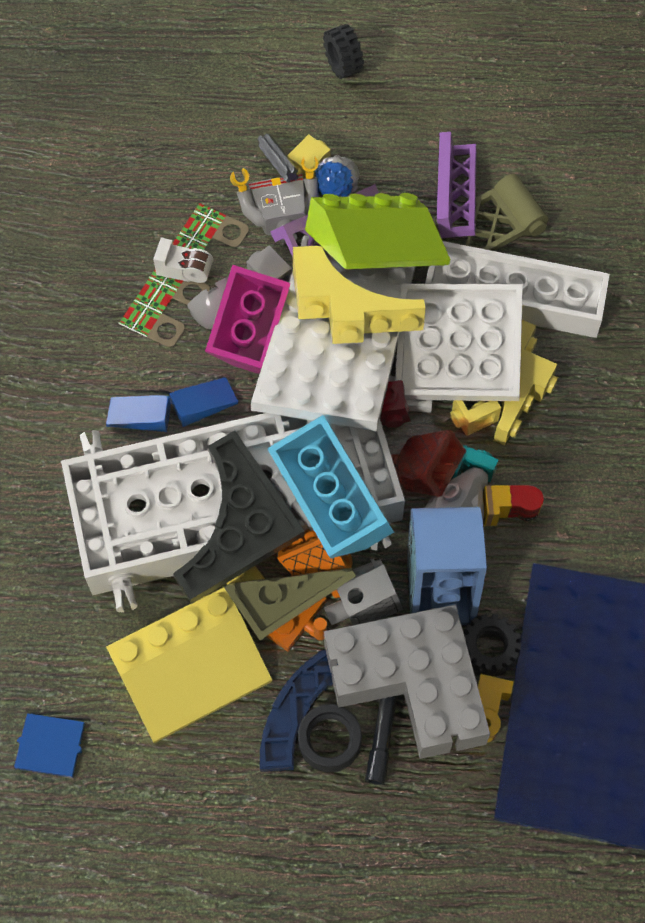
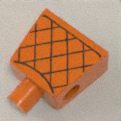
M309 529L304 530L305 536L280 550L277 556L279 562L292 575L352 567V557L350 554L330 558L315 531ZM337 589L331 593L334 598L340 597Z

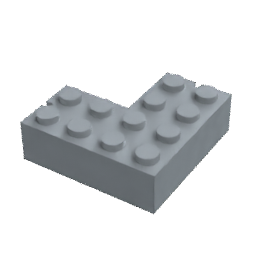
M456 605L324 631V645L330 672L332 673L338 708L404 694L420 759L450 753L453 743L452 736H457L455 742L456 751L487 745L490 731Z

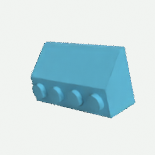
M324 415L267 448L330 558L365 550L394 533Z

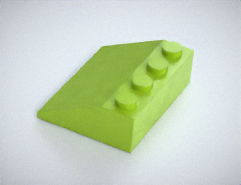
M353 193L349 197H339L334 194H324L323 197H311L305 231L345 269L450 264L451 259L428 208L413 194L401 193L400 196H390L384 193H377L375 196H364Z

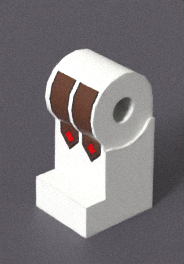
M161 238L153 260L156 275L187 282L203 283L207 281L213 263V256L205 250L173 245L172 240Z

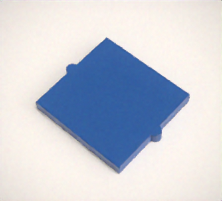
M27 713L22 737L17 739L20 745L14 768L73 778L78 754L82 753L80 744L85 723Z

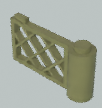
M516 174L505 176L493 189L476 197L475 225L477 218L493 221L491 232L475 229V236L488 238L487 245L481 249L495 251L523 235L537 236L547 227L548 216ZM490 200L497 207L495 214L480 211L481 205ZM436 219V220H434V223H435L436 228L439 229V228H438L437 219ZM455 222L452 223V227H459V225H455ZM497 222L509 224L513 231L506 235L495 233ZM468 236L465 246H470L472 236ZM451 237L446 238L445 242H450Z

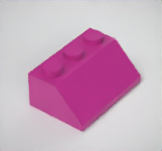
M232 265L205 352L232 366L260 374L274 328L279 323L291 283Z

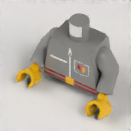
M314 156L315 167L307 169L304 166L305 159L303 157L301 167L306 172V177L303 178L302 173L298 174V179L296 181L292 180L290 183L279 177L249 183V188H247L246 183L249 180L248 171L242 168L243 182H238L235 179L234 172H232L230 181L239 189L237 196L244 216L256 226L262 227L266 235H271L270 231L307 215L311 197H318L317 177H314V172L318 168V159ZM297 233L293 234L295 240L297 239Z

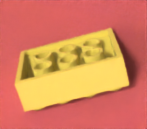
M224 587L106 646L153 743L272 682V678L240 612Z

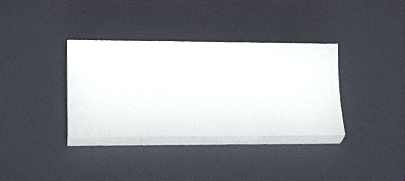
M443 241V244L451 259L450 264L429 266L425 284H523L522 320L539 327L597 338L602 322L610 276L608 273Z

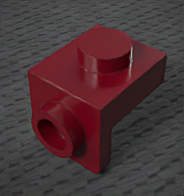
M402 380L388 382L380 415L382 426L385 425L386 427L393 428L399 427L403 423L411 422L410 409L405 399V389Z

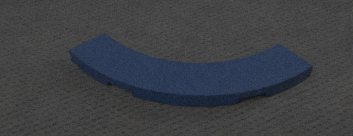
M321 650L306 661L290 677L275 699L262 734L260 772L294 770V751L301 721L316 700L333 685L326 650Z

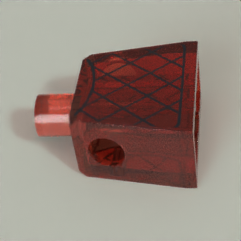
M444 430L411 436L406 441L400 454H392L391 457L398 480L405 489L441 497L466 450L452 430Z

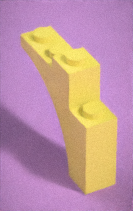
M322 246L293 247V276L298 319L329 318L332 344L364 342V333L422 331L424 329L426 309L424 299H400L371 292L354 284L340 274L328 260Z
M522 320L520 401H502L501 418L493 440L504 446L509 436L516 437L522 421L519 420L522 411L528 413L534 399L541 402L546 392L551 394L559 378L554 376L557 367L556 363L532 353L538 340L534 338L536 325Z

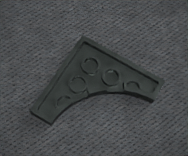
M235 430L207 446L208 452L218 470L222 489V501L215 523V530L207 544L203 545L189 562L173 573L174 578L191 604L305 536L304 529Z

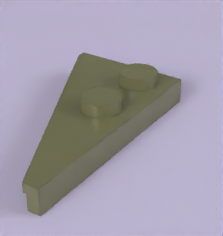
M352 568L229 583L224 588L259 640H261L354 578L356 574Z

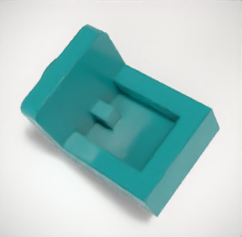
M463 445L460 457L453 454L450 462L458 464L450 480L459 476L462 471L465 472L470 468L476 467L483 469L488 474V482L492 481L499 460L494 458L492 454L485 450H475Z

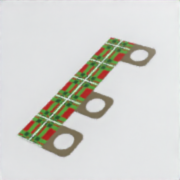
M199 203L174 240L173 245L204 250L211 238H214L231 247H237L248 233L249 227L243 222ZM230 224L237 225L241 229V234L237 239H226L222 233L224 227ZM154 270L119 324L166 347L174 346L183 333L185 326L182 322L163 314V311L172 298L188 305L191 300H187L183 296V290L186 286L195 284L202 291L205 289L209 291L210 287L204 282H187L156 275V270ZM163 323L173 324L176 327L175 336L171 339H162L157 333L159 326Z

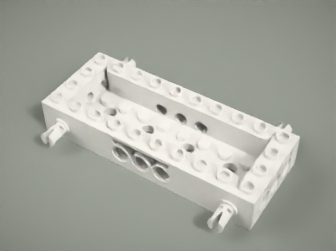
M263 413L105 451L102 449L99 431L92 430V445L89 444L86 434L83 432L80 435L84 456L62 460L61 464L84 576L92 595L113 591L117 612H124V596L127 597L132 610L137 608L133 591L134 585L174 576L173 573L189 562L203 545L207 544L215 530V523L222 501L221 481L216 465L208 452V445L235 430L262 470L270 471L272 476L279 472L282 476L267 448L312 422V420ZM380 419L377 431L330 424L388 523L401 521L403 519L405 500ZM204 484L210 490L207 495L197 497L192 494L195 486ZM272 484V485L275 487V489L277 490V492L279 493V495L282 497V499L284 500V502L286 503L287 500H286V499L284 498V496L280 493V491L276 488V486H275L274 484ZM136 499L144 500L146 507L140 512H133L129 510V505L132 501ZM291 510L304 530L308 529L296 511ZM389 536L381 540L385 548L391 545ZM378 542L371 546L372 550H377Z

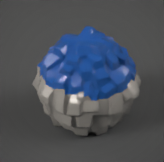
M339 155L323 159L315 171V177H317L318 192H321L322 195L334 194L339 197H347L355 192L358 187L360 174L357 165L352 160Z

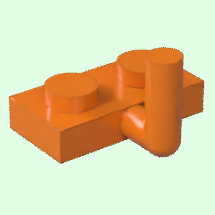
M326 597L266 637L287 652H289L304 631L317 640H324V631H327L326 620L321 617L315 619V621L313 619L326 603Z

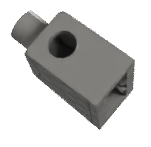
M384 564L343 584L337 589L341 600L324 607L331 625L347 618L350 619L353 625L373 622L403 610Z

